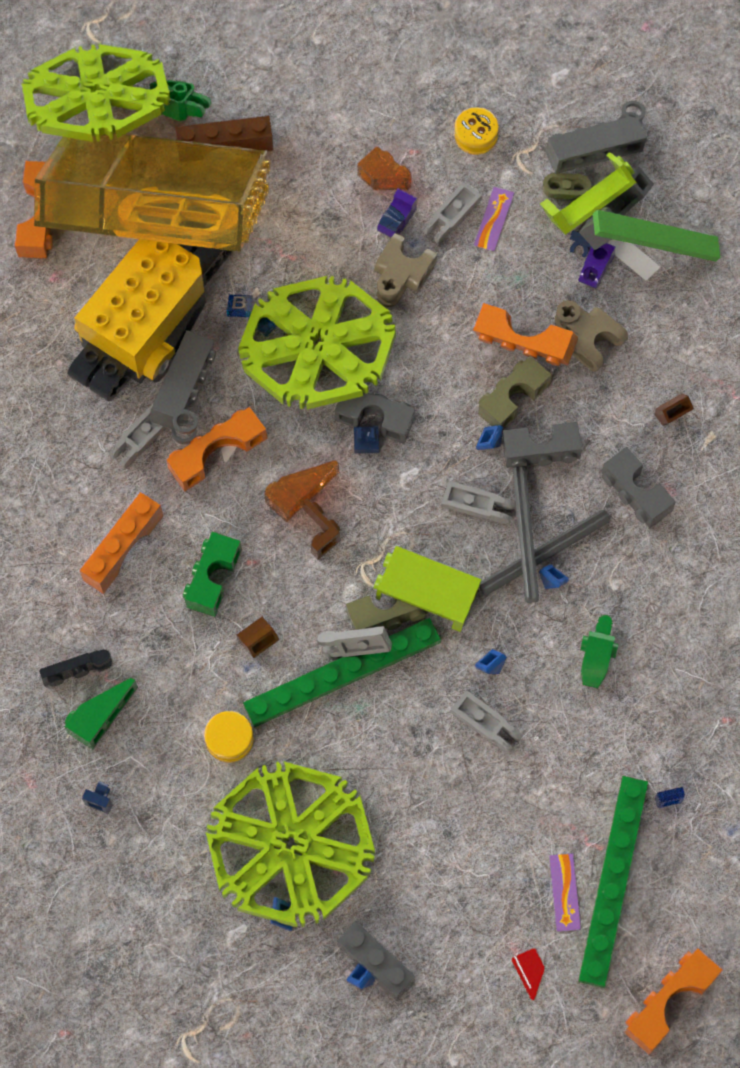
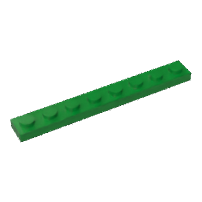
M428 618L390 635L389 638L392 642L390 652L342 657L243 702L253 727L264 724L441 643V639L431 619Z
M622 775L578 982L605 988L648 781Z

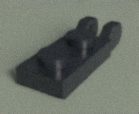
M100 649V651L96 650L44 667L39 670L44 687L48 685L54 687L64 683L65 679L84 677L93 669L98 672L105 671V669L112 666V658L107 649Z

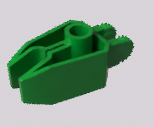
M166 80L170 101L169 105H164L165 111L161 112V114L177 121H184L189 116L203 117L205 109L209 108L212 103L210 97L196 93L192 83ZM157 81L149 84L150 89L157 87Z
M607 614L601 615L598 618L595 632L590 631L589 636H583L580 651L585 652L581 667L582 684L597 689L606 677L610 658H616L619 645L614 643L615 637L610 636L613 620Z

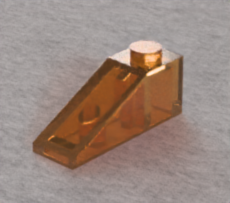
M333 460L281 477L277 482L273 481L265 489V503L287 523L303 508V500L306 498L311 500L340 473L339 463Z

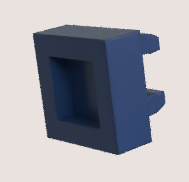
M573 230L570 240L575 242L571 245L570 252L574 253L576 247L580 245L584 249L582 257L585 258L589 253V247L592 246L578 230Z
M379 426L354 427V454L379 453Z
M99 781L94 792L86 789L82 796L84 804L109 814L113 806L110 798H108L110 792L109 785Z

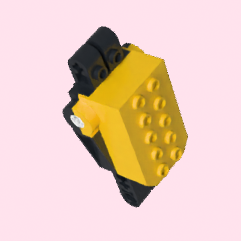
M188 220L184 226L206 228L216 224ZM232 233L227 237L202 243H196L192 241V238L174 237L171 241L159 234L141 236L74 317V330L79 334L81 345L84 348L71 363L68 376L83 386L89 387L91 391L108 402L117 396L130 378L139 384L145 378L150 379L154 383L159 382L167 374L186 331L191 332L206 304L204 286L233 252L238 242V236Z

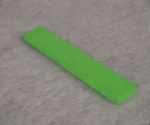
M596 210L593 213L595 236L714 262L721 258L718 236L602 210Z

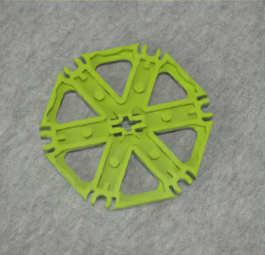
M91 44L90 50H83V47L79 46V52L77 53L74 47L31 69V72L28 73L29 80L23 79L22 89L28 123L30 122L31 126L36 124L37 130L42 131L44 134L93 142V136H95L97 142H100L102 135H108L109 139L113 140V133H116L117 138L160 116L161 112L165 111L164 105H169L170 95L162 62L160 63L159 59L153 61L152 54H148L145 51L98 44L99 49L96 50V46ZM104 55L132 59L124 65L104 74L102 65ZM74 60L78 64L81 78L50 73L49 71H53L67 61ZM150 76L156 77L157 87L154 89L131 87ZM38 93L60 98L51 101L47 105L37 106L34 103L33 94ZM111 106L137 110L138 112L125 119L116 120L113 118ZM87 110L88 124L78 126L62 123Z
M328 276L281 286L273 288V292H267L269 302L258 299L259 306L256 303L254 304L238 347L240 359L249 358L241 361L242 367L249 377L283 405L285 399H287V406L291 407L294 400H300V409H303L306 405L308 410L362 397L363 393L367 394L369 392L368 386L365 383L371 382L377 386L378 379L381 381L396 338L395 325H386L392 323L390 311L351 280L348 287L345 278H343L340 285H335L334 276H331L329 281ZM312 289L320 291L321 294L312 319L287 300L290 295ZM350 296L356 297L372 311L367 317L338 323L346 299ZM263 317L271 320L288 334V336L263 342H257L253 339L258 323ZM319 336H321V342H318L314 349L313 342H316ZM381 340L377 357L374 362L369 364L364 363L347 349L348 347ZM296 360L290 380L286 384H278L262 370L265 367ZM323 364L347 383L343 387L323 392L314 390Z
M283 761L285 772H282L279 762H276L277 771L275 773H269L266 765H263V777L260 776L257 768L214 806V811L210 815L212 819L218 820L219 823L215 826L207 824L208 832H206L219 892L225 888L222 892L224 898L232 893L237 896L231 903L233 908L238 907L237 911L268 920H275L279 923L298 928L295 921L296 916L299 917L302 927L305 926L304 918L307 915H312L315 923H319L318 911L321 912L324 921L368 880L367 875H370L371 869L365 868L362 863L364 861L374 862L375 849L361 796L359 795L355 799L357 796L355 789L350 794L343 792L348 786L346 780L342 781L340 776ZM295 779H300L323 786L326 792L298 817L290 783ZM254 789H260L265 796L271 823L236 814L233 812V808L249 792ZM348 813L355 819L360 842L357 846L320 837V835L341 815ZM290 837L294 838V842L298 845L287 849L284 841H289ZM233 842L261 850L234 876L227 874L221 854L222 844ZM310 864L345 873L348 876L347 884L330 900H320L317 895ZM283 870L291 907L287 911H279L258 905L255 902V895Z

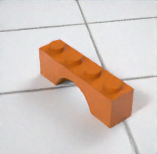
M25 161L23 185L26 194L38 200L39 207L32 218L17 224L15 249L18 257L47 258L48 250L52 249L50 228L55 226V214H52L53 207H57L58 201L55 187L60 184V172L56 171L54 162Z
M485 303L482 305L473 331L479 336L478 339L484 343L492 344L494 341L500 343L502 348L512 352L515 349L524 351L523 354L528 357L531 356L533 359H537L540 356L546 358L545 361L555 366H559L560 363L569 364L578 341V337L573 331L550 325L538 335L530 337L521 336L514 332L511 316L506 310Z
M250 407L245 410H238L228 421L216 424L209 433L194 438L182 450L177 449L172 452L169 458L166 459L168 469L185 492L205 479V462L213 451L225 446H235L248 452L267 439L266 428Z
M140 492L79 570L83 581L104 594L119 575L120 567L133 545L143 536L149 535L163 518L161 505Z
M698 948L693 954L688 951L678 962L681 965L680 969L676 973L670 971L661 981L664 987L658 993L653 990L643 1003L646 1007L639 1014L635 1011L625 1022L628 1027L624 1033L648 1055L652 1053L670 1031L664 1016L666 1002L673 995L685 991L702 995L723 971Z

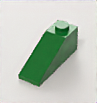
M131 677L79 705L76 711L72 710L65 719L64 727L67 733L93 750L137 690L136 680Z

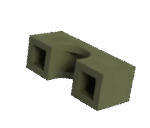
M531 356L525 361H519L513 368V373L508 377H502L496 384V389L490 394H484L479 400L478 415L491 426L501 425L504 430L517 417L518 407L509 399L512 395L523 393L534 401L551 385L552 374Z
M370 595L346 604V613L353 630L383 626L387 630H394L400 627L403 622L409 620L415 622L423 619L426 616L425 614H428V611L395 599L396 604L392 608L381 610L373 604Z

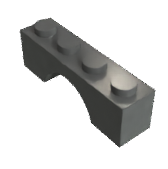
M638 166L634 169L635 174L632 175L636 184L600 210L625 215L647 195L654 183ZM593 215L579 231L594 250L612 240L595 236Z

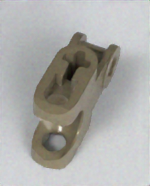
M395 233L382 251L374 267V271L381 274L377 282L378 302L382 306L392 307L400 301L407 288L419 292L436 265V252L426 249L420 257L408 258L402 253L405 237Z
M570 300L561 302L557 307L554 320L555 326L573 331L576 334L578 341L572 355L591 371L596 372L603 366V356L594 346L596 342L605 340L615 346H621L628 339L626 329L598 307H594L587 313L577 303Z

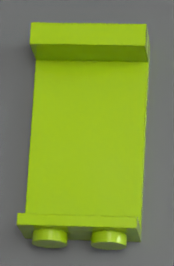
M609 152L606 156L616 170L561 211L548 198L540 203L552 223L564 235L591 217L596 210L602 209L636 184L632 177L635 174L634 170L621 156L616 158Z
M395 546L393 553L388 552L383 563V567H386L383 575L378 574L373 587L377 589L375 599L380 600L383 594L453 621L451 629L461 632L478 592L481 579L399 546Z

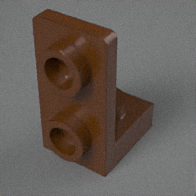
M306 498L303 500L304 511L325 531L324 533H318L310 544L311 553L319 560L341 541L339 532L341 529L333 519L328 520L323 515L324 511L315 501L311 503Z

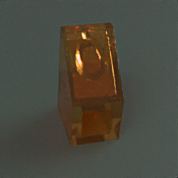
M378 146L357 163V176L373 190H408L411 188V173L404 165L400 166L394 161L393 156L388 151H383Z

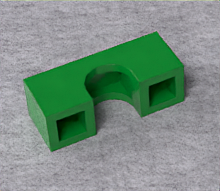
M213 531L209 539L205 538L201 547L203 555L200 562H195L192 569L194 577L191 584H186L183 592L187 608L213 617L216 616L224 596V591L221 585L211 582L209 578L218 569L234 571L242 551L240 540Z

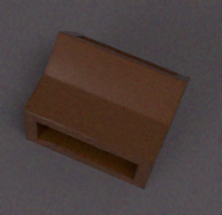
M681 393L657 407L654 415L661 425L665 426L692 411L694 407L689 396ZM679 404L681 405L682 409L669 416L667 415L666 411Z
M263 616L237 634V640L253 658L280 640Z

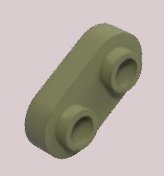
M551 173L544 178L542 189L549 198L576 200L591 188V182L588 177L582 174ZM555 186V187H557L558 189H557V190H554V189H551V187ZM575 188H581L582 190L576 191Z

